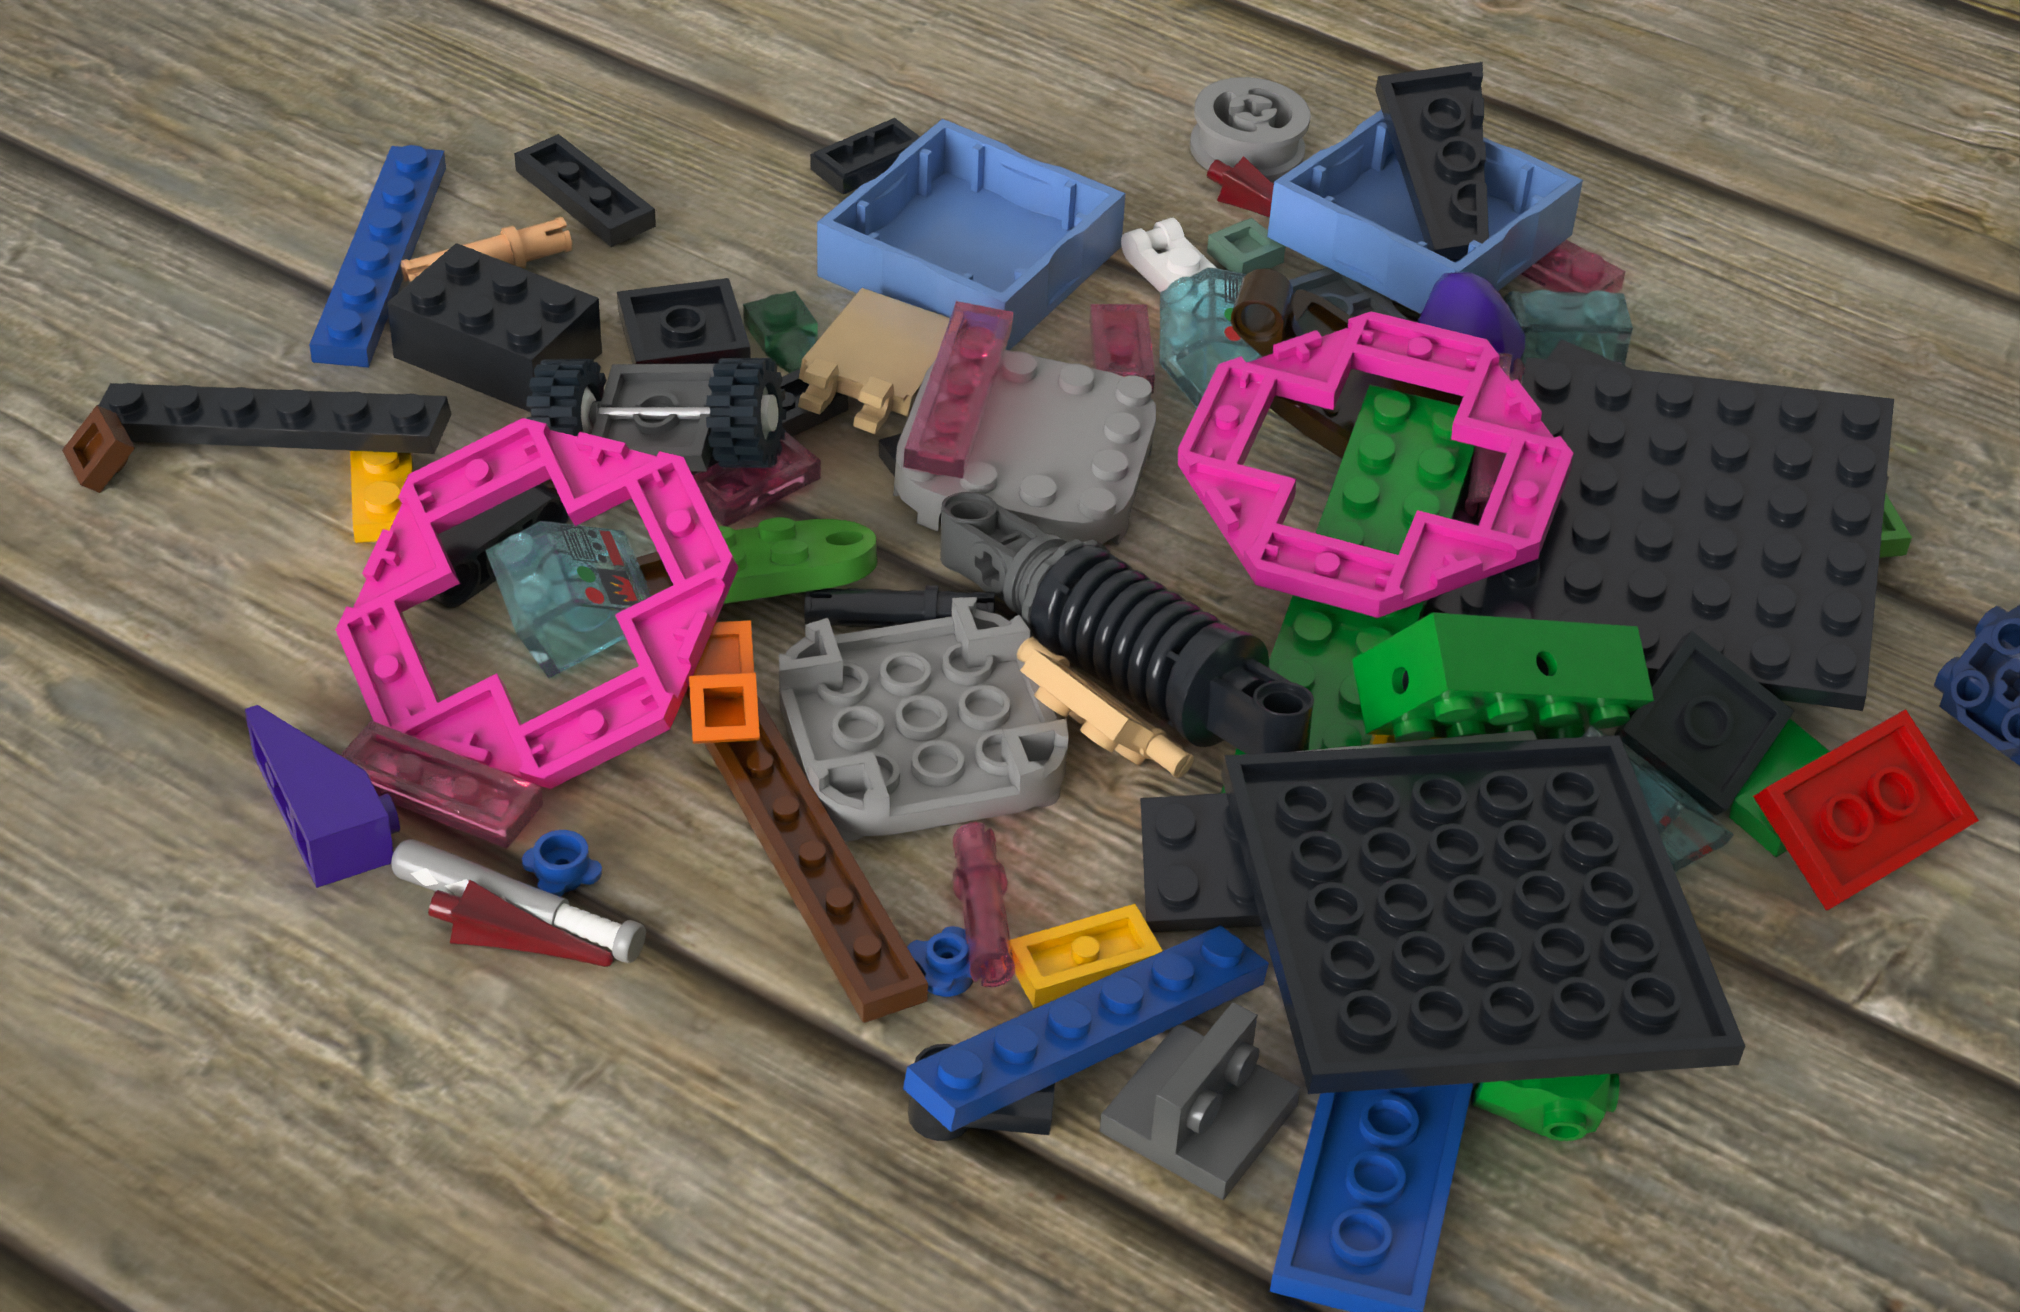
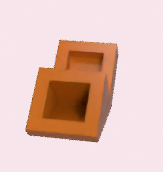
M751 620L715 622L693 676H689L693 744L760 740Z

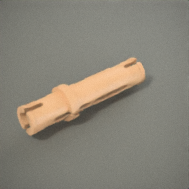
M560 216L555 218V220L516 230L513 225L501 229L500 235L463 246L525 269L526 263L561 252L567 253L572 251V240L569 230L563 232L562 228H566L567 224L564 218ZM447 250L410 260H402L400 266L404 282L413 281Z

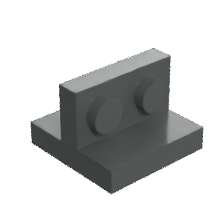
M1232 1002L1205 1036L1183 1024L1175 1026L1102 1112L1100 1132L1224 1201L1298 1106L1301 1087L1257 1064L1260 1051L1253 1044L1258 1015Z

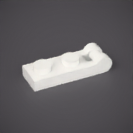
M1175 218L1156 222L1153 229L1146 232L1142 228H1138L1122 235L1121 247L1128 262L1203 336L1232 326L1231 322L1224 316L1226 309L1234 307V304L1225 302L1224 274L1184 237L1183 229ZM1227 278V301L1235 303V301H1232V282L1231 301L1229 300V279ZM1234 285V294L1236 301V286Z

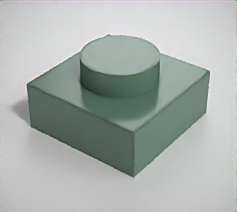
M1251 217L1208 236L1207 253L1231 273L1247 275L1256 269H1270L1284 263L1286 246L1268 238V230ZM1235 275L1239 280H1243L1244 276Z

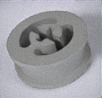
M1237 77L1214 82L1198 94L1194 108L1197 124L1191 133L1190 150L1196 161L1208 170L1216 159L1234 167L1244 156L1269 181L1273 182L1303 162L1305 143L1302 137L1308 131L1311 114L1305 100L1295 91L1265 79Z

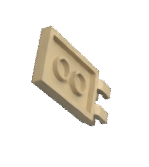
M861 288L802 358L798 379L808 383L809 386L806 392L800 396L798 407L820 415L832 402L836 392L856 398L864 403L861 411L855 415L853 427L875 434L886 422L891 411L908 417L927 370L937 358L945 354V348L948 343L964 339L967 324Z

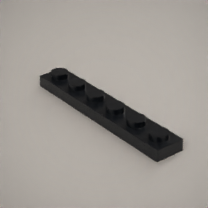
M110 383L98 405L117 414L131 441L421 454H435L452 415L447 396L361 393L356 391L328 392L304 391L301 389L276 390L250 389L245 387L146 385L135 383Z

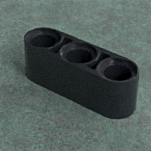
M541 483L438 534L460 584L432 598L448 608L462 605L552 543L562 533L559 525L566 526L569 520V515L559 494Z

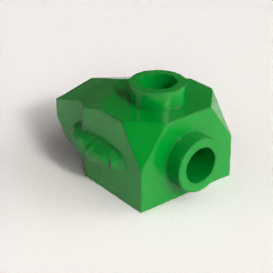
M1619 1073L1477 1083L1472 1090V1105L1508 1119L1519 1127L1557 1141H1574L1583 1138L1587 1133L1595 1132L1606 1112L1613 1113L1615 1111L1620 1089Z

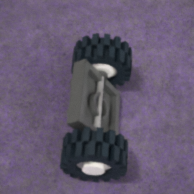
M772 358L719 359V364H612L608 380H606L604 373H600L601 366L598 362H594L593 359H544L541 361V365L535 367L534 373L536 377L531 378L529 383L533 394L532 396H527V407L531 408V417H527V419L546 423L550 430L578 436L579 432L624 442L631 450L657 456L659 451L684 457L690 471H707L712 451L715 461H719L720 467L772 468L778 462L777 456H781L783 449L780 440L785 439L786 430L782 427V421L786 420V409H783L782 402L786 398L785 389H780L783 380L781 372H777L778 365L775 361H772Z

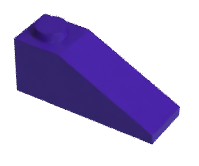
M259 705L245 708L253 756L316 888L391 864L394 853L391 834L400 832V822L390 795L386 793L378 796L365 770Z

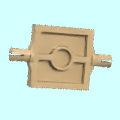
M1034 637L1026 639L1020 645L1017 659L1025 663L1020 671L1040 686L1034 696L1063 717L1069 715L1083 726L1080 731L1092 741L1112 753L1114 750L1138 766H1141L1145 759H1150L1160 764L1176 778L1184 776L1191 768L1194 761L1192 754L1184 751L1183 747L1170 738L1164 730L1155 727L1094 680L1069 667L1070 663L1067 658L1062 655L1057 656Z

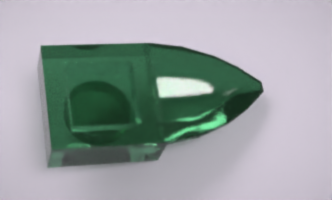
M791 291L783 294H774L764 299L743 304V322L768 358H772V361H775L780 368L789 373L800 369L802 358L818 340V322L797 292Z

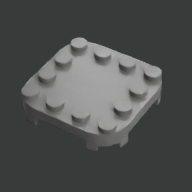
M959 339L951 341L945 348V354L937 358L927 370L898 441L893 496H900L905 503L918 512L917 524L936 531L939 530L941 525V507L945 498L959 492H977L991 497L996 504L1024 521L1035 524L1042 532L1057 535L1067 542L1075 539L1080 541L1093 539L1103 544L1108 540H1112L1115 544L1119 545L1128 531L1131 508L1148 455L1151 456L1156 424V404L1151 398L1152 386L1149 381L1139 376L1123 377L1112 372L1089 368L1082 364H1070L1032 356L1026 352L979 347L969 340Z
M977 597L952 598L951 617L834 635L829 619L825 618L806 624L805 637L790 647L786 654H779L780 710L796 761L844 841L858 840L863 836L894 835L1014 814L1034 807H1048L1058 801L1061 783L1066 774L1068 750L1066 719L1058 720L1055 711L1034 696L1040 686L1020 671L1025 663L1017 659V652L1020 645L1030 638V629L1020 615L1015 616L1009 621L1001 615L976 609Z

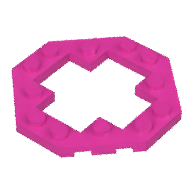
M1370 311L1348 319V328L1321 336L1315 330L1273 345V354L1245 362L1242 356L1218 364L1178 447V466L1255 585L1379 618L1538 559L1571 472L1574 453L1561 436L1553 437L1541 421V409L1518 379L1513 381L1509 379L1499 365V354L1487 339ZM1351 369L1464 396L1453 421L1451 440L1506 453L1478 526L1417 510L1399 555L1283 525L1295 498L1296 479L1248 467L1244 463L1275 396L1334 410Z
M521 418L408 475L398 496L402 504L390 530H382L362 572L366 581L353 608L346 606L335 629L377 731L387 743L552 789L671 729L688 689L689 676H693L739 568L684 457L661 451L655 456L631 450L624 442L579 432L578 436L550 430L546 423ZM549 479H552L561 501L575 526L632 498L673 583V586L615 614L639 666L523 724L505 684L497 673L440 701L402 613L460 584L438 534Z

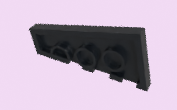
M1483 62L1378 76L1375 88L1424 242L1428 244L1427 249L1449 260L1461 259L1466 256L1469 243L1473 240L1483 243L1489 239L1487 184L1485 183L1484 165L1486 162V145L1483 142L1484 98H1482L1481 87Z

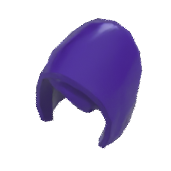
M1472 272L1444 273L1435 283L1418 323L1487 339L1500 356V367L1510 378L1525 350L1526 336L1514 313L1503 300L1499 291L1487 279Z

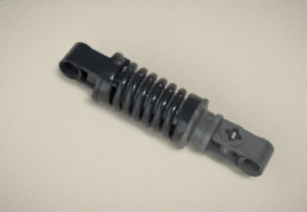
M959 492L943 500L941 507L940 560L942 564L978 584L983 591L995 592V596L1005 601L1011 611L1022 617L1030 629V637L1036 638L1043 646L1058 655L1064 656L1071 663L1094 678L1101 680V682L1118 691L1149 713H1153L1156 717L1178 730L1182 738L1195 746L1210 747L1225 740L1246 754L1309 750L1314 697L1307 688L1290 682L1269 669L1268 650L1261 639L1249 632L1239 631L1228 623H1222L1213 614L1204 612L1193 602L1186 601L1174 591H1169L1164 585L1158 581L1151 580L1143 572L1133 570L1130 565L1110 554V551L1104 545L1093 539L1089 541L1075 539L1067 542L1057 535L1046 534L1035 524L1024 521L999 506L991 497L985 494Z

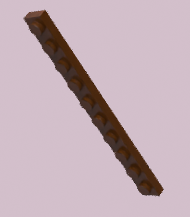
M658 552L623 561L624 566L612 564V570L626 571L638 603L673 586ZM688 686L682 700V705L691 719ZM757 695L760 740L704 743L861 1021L866 1023L927 1002L928 982Z

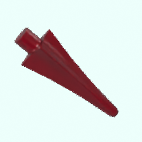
M1244 156L1234 167L1216 159L1208 169L1207 178L1222 186L1217 201L1270 218L1274 184Z
M472 880L468 881L462 897L437 890L430 902L429 916L453 924L450 938L451 944L496 947L539 953L602 967L611 966L614 962V956L610 951L577 938L538 919Z

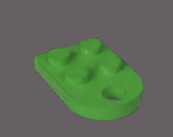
M775 517L763 520L759 523L758 527L734 530L727 526H718L739 567L724 604L846 585L869 575L878 563L875 533L868 527L851 521L838 519L794 521L790 518Z

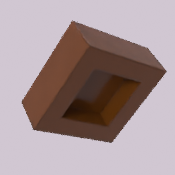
M96 405L62 451L80 485L100 493L111 478L124 468L129 455L135 447L117 414Z

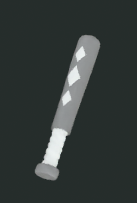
M407 839L402 841L392 855V870L400 879L433 891L441 890L462 897L468 881L472 880L510 904L574 936L577 935L581 939H588V941L598 943L600 946L609 947L614 958L621 962L632 963L639 956L643 948L646 929L641 923L627 920L622 925L617 922H611L609 919L601 918L588 911L570 906L568 899L530 886L418 840Z

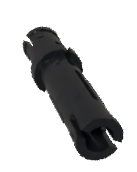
M926 585L925 590L910 591L861 588H827L806 591L804 605L805 625L828 618L831 626L883 628L951 617L952 598L977 597L976 609L995 614V592L964 593L939 591L938 585Z

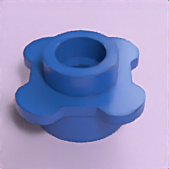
M555 830L544 834L536 841L534 847L528 849L522 857L523 868L526 871L533 872L539 881L538 889L557 896H562L565 892L576 889L581 883L587 885L594 884L602 875L601 864L596 860H591L589 857L588 844L584 837L570 830Z
M956 926L946 927L941 933L932 936L928 941L915 940L907 946L928 982V992L942 997L959 995L972 985L974 979L983 977L988 970L987 957L974 951L968 943L969 934L963 928Z

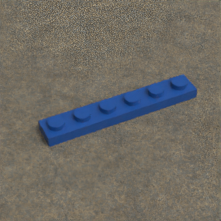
M416 145L391 146L309 345L313 363L369 368L389 317L387 302L398 293L403 281L400 262L405 259H411L446 170L444 150L424 149Z
M1220 925L907 1066L903 1089L952 1132L1264 985L1269 962Z

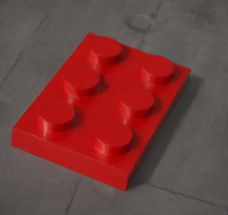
M1906 709L1778 780L1753 796L1826 911L1979 821Z

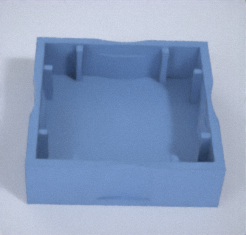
M1382 110L1360 123L1351 135L1343 141L1320 150L1274 181L1267 237L1421 314L1435 283L1444 273L1472 272L1487 279L1499 291L1568 239L1573 233L1583 180L1518 149L1498 144L1483 137V142L1486 145L1484 175L1485 183L1487 184L1489 239L1483 243L1473 240L1469 243L1466 256L1461 259L1449 260L1427 249L1428 244L1424 242Z
M941 119L901 152L892 166L884 173L861 185L817 222V276L855 293L864 288L966 323L963 340L972 341L979 347L999 348L1010 351L1121 248L1126 193L1063 167L1031 159L1004 143Z

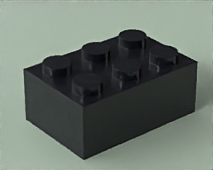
M457 243L387 302L394 358L528 412H531V408L527 407V396H532L533 394L529 383L531 378L536 377L534 369L537 365H541L542 360H595L602 353L598 297Z

